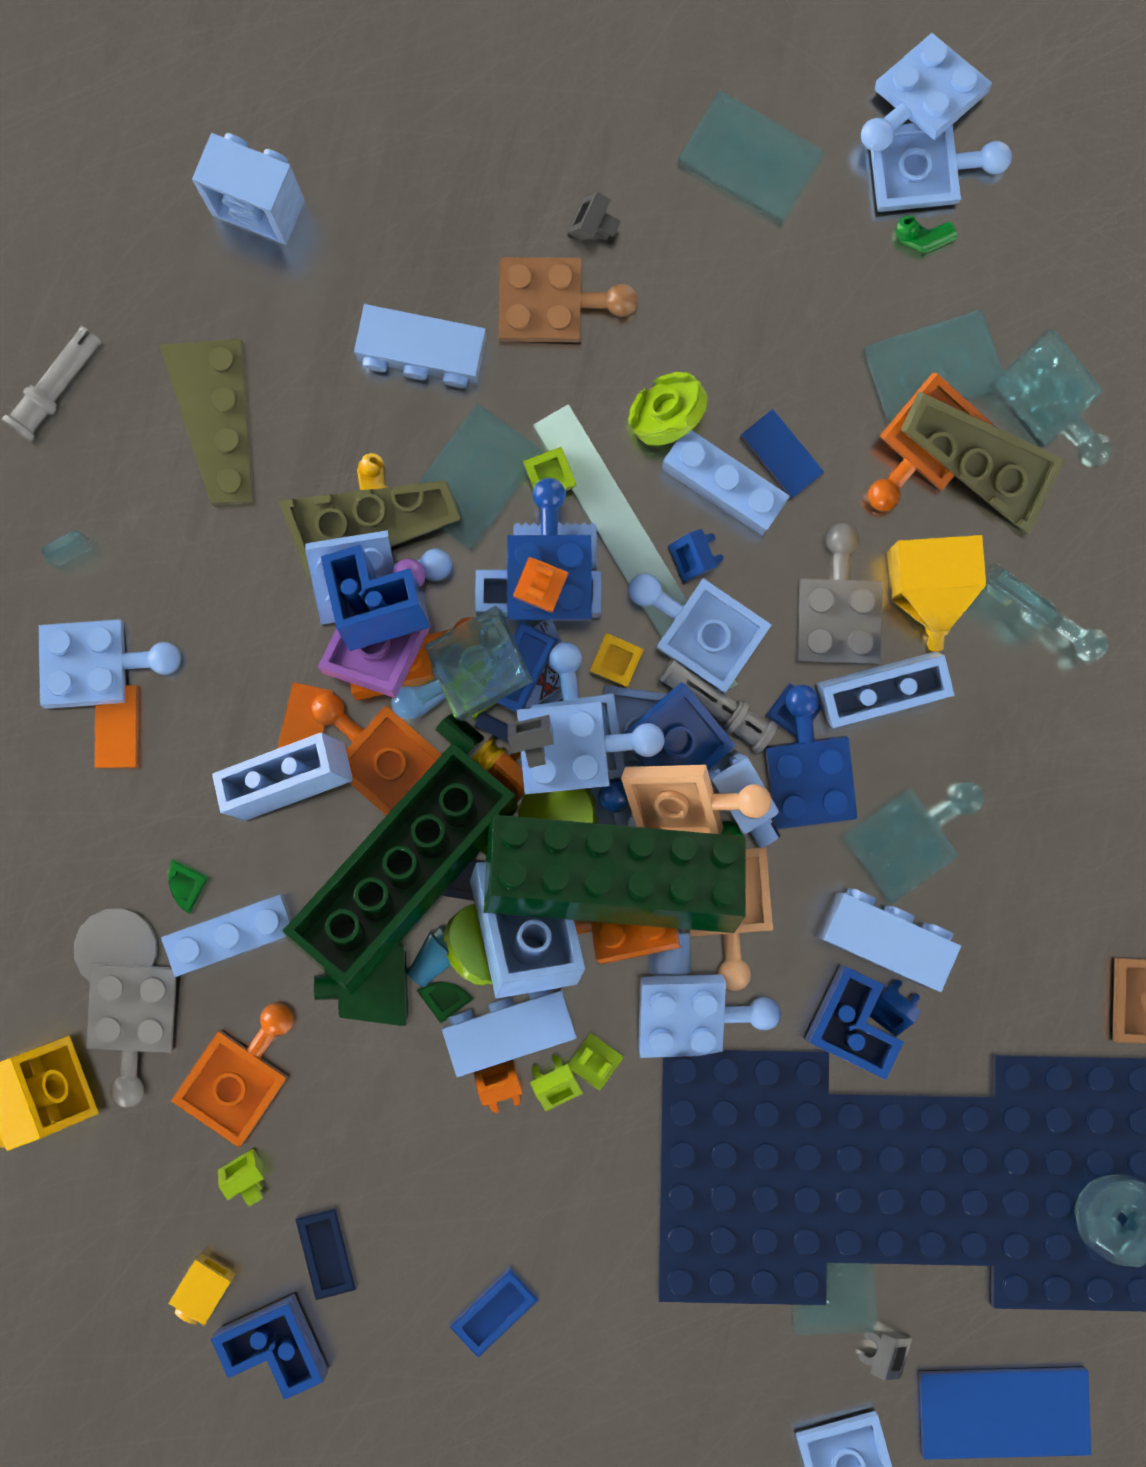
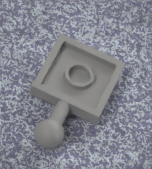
M838 523L832 526L826 535L827 547L834 553L833 580H799L797 662L881 664L883 581L849 580L850 554L855 551L859 543V535L850 524Z
M97 963L91 965L86 1049L121 1050L120 1076L113 1081L110 1090L113 1101L121 1107L127 1108L137 1105L144 1095V1085L137 1077L138 1051L171 1053L173 1050L176 977H174L171 967Z

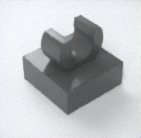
M599 192L585 196L567 234L580 241L594 237L595 234L605 239L609 235L613 237L621 221L605 213L611 199Z
M549 715L508 724V741L511 753L525 751L529 768L545 765L546 755L544 746L554 744L553 728Z
M898 1332L866 1333L865 1338L876 1343L877 1352L875 1356L867 1353L860 1354L858 1359L865 1365H873L870 1374L883 1380L901 1379L912 1338Z

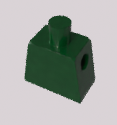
M407 944L396 945L353 995L349 994L329 975H314L315 1000H338L340 1018L406 1026L409 1023L408 975L406 973Z

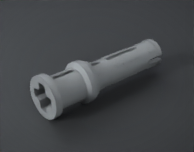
M80 326L78 332L36 386L30 385L29 388L26 387L23 391L25 396L10 415L5 414L1 420L22 437L32 442L35 438L33 433L48 414L53 415L55 413V408L57 407L55 401L96 348L102 344V341L92 332L89 334L88 329Z
M672 659L667 664L658 679L672 689L681 682L686 684L707 711L721 722V728L728 735L734 733L752 746L751 750L756 754L764 750L778 728V724L773 720L767 722L752 712L747 702L740 700L734 702L708 682L679 664L675 659Z

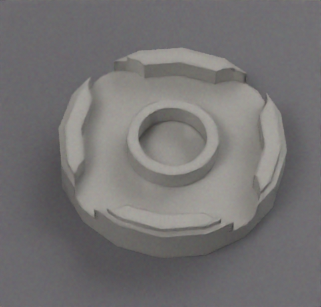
M125 908L105 909L90 916L79 928L74 941V960L81 975L89 982L91 965L93 963L154 966L158 957V939L152 925L144 917L142 918L134 911Z

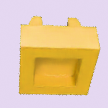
M606 633L589 672L628 688L644 649Z

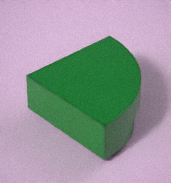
M172 859L168 868L170 891L177 905L186 913L192 914L211 877L176 859Z
M432 982L416 990L440 1024L474 999L472 994L465 988L451 982Z

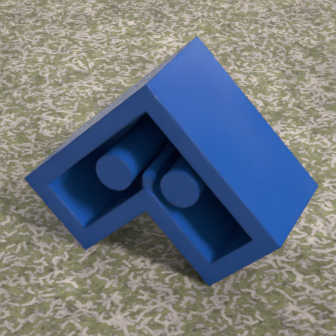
M361 544L321 556L336 629L349 651L431 627L422 590L410 568L376 578L374 568Z
M840 964L805 1040L885 1080L904 1044V1041L867 1023L884 985Z
M295 1294L219 1328L211 1338L227 1378L267 1361L284 1400L323 1383L328 1373V1368Z

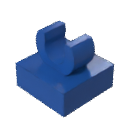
M699 529L686 534L668 545L683 583L695 580L718 567L717 564L724 559L722 554L713 556L708 543L716 539L714 534L704 535L703 530Z
M896 980L881 991L870 1014L871 1018L895 1037L914 1024L922 1012L916 1006L919 1003L920 995L915 993L907 999L898 992L903 983L901 980Z

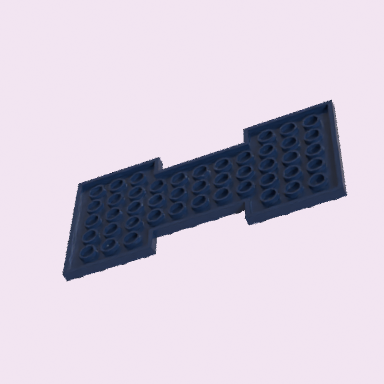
M723 1049V1052L701 1056L662 1057L658 1301L826 1305L827 1263L991 1266V1306L994 1309L1146 1312V1057L992 1054V1096L829 1093V1052Z

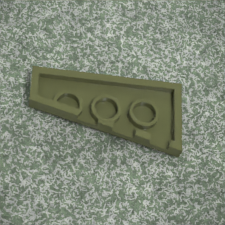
M241 339L160 344L159 346L211 504L213 506L254 503L243 341Z
M920 392L917 393L901 428V431L1022 532L1030 535L1065 461L1064 458Z
M447 480L278 500L307 578H311L305 551L306 543L388 530L390 545L393 547L462 520Z

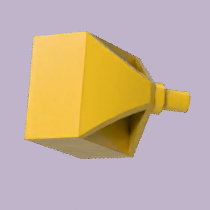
M982 535L900 540L886 552L890 601L925 627V632L928 635V649L931 651L939 652L944 649L945 636L949 634L950 628L986 586Z
M70 1035L0 1062V1148H5L6 1151L17 1148L99 1114Z

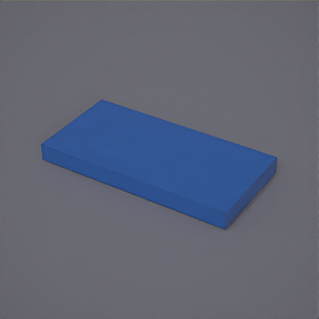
M1086 1367L919 1371L921 1454L924 1460L1091 1455L1089 1372Z

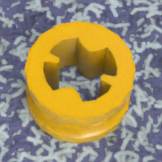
M493 736L471 758L487 772L501 755L508 751L505 747L498 748L495 744L496 739Z

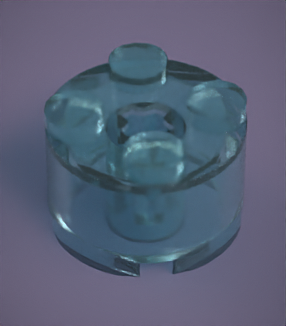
M1125 1174L1108 1175L1092 1180L1081 1191L1075 1205V1216L1081 1239L1091 1250L1114 1264L1132 1267L1143 1266L1146 1263V1183ZM1120 1213L1125 1214L1128 1218L1124 1226L1116 1220Z

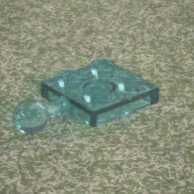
M1046 330L989 386L1039 447L1047 446L1058 434L1068 427L1081 443L1080 455L1082 459L1093 466L1103 465L1112 456V442L1104 434L1093 433L1079 415L1103 392V389L1055 330Z
M995 561L985 572L986 583H988L986 587L988 589L987 593L1005 606H1008L1011 601L1022 608L1020 610L1021 617L1034 628L1042 631L1047 626L1053 632L1057 630L1074 643L1076 654L1085 661L1094 662L1100 660L1106 654L1108 640L1101 631L1093 628L1084 630L1063 615L1057 606Z
M493 606L426 644L425 648L437 677L418 688L411 686L401 687L397 697H392L391 707L398 717L406 720L414 719L422 713L426 702L444 693L454 717L463 721L533 682L502 610Z
M969 781L961 782L952 790L951 800L929 814L913 790L909 788L847 832L842 838L889 903L893 904L960 856L940 828L960 813L973 814L977 812L983 805L984 794L976 783Z

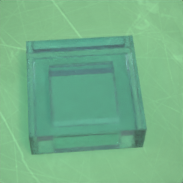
M74 530L42 547L41 551L47 563L58 568L93 548L84 534Z

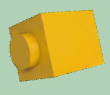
M201 1253L194 1260L168 1304L176 1308L175 1314L183 1321L192 1325H196L197 1322L205 1325L237 1274Z

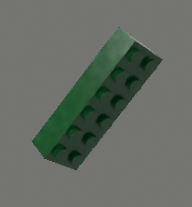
M452 743L282 932L296 948L349 994L353 995L487 844V833L493 814L512 816L517 811L516 795Z
M493 814L487 833L483 913L735 933L746 917V836Z

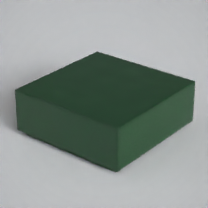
M453 712L445 717L435 728L448 742L456 745L467 755L473 752L484 740V736L457 712Z

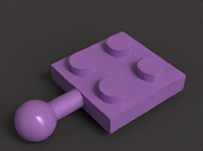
M411 558L399 561L395 565L393 573L410 568L421 587L426 577L423 565ZM429 628L353 651H349L336 629L318 668L322 674L396 698Z

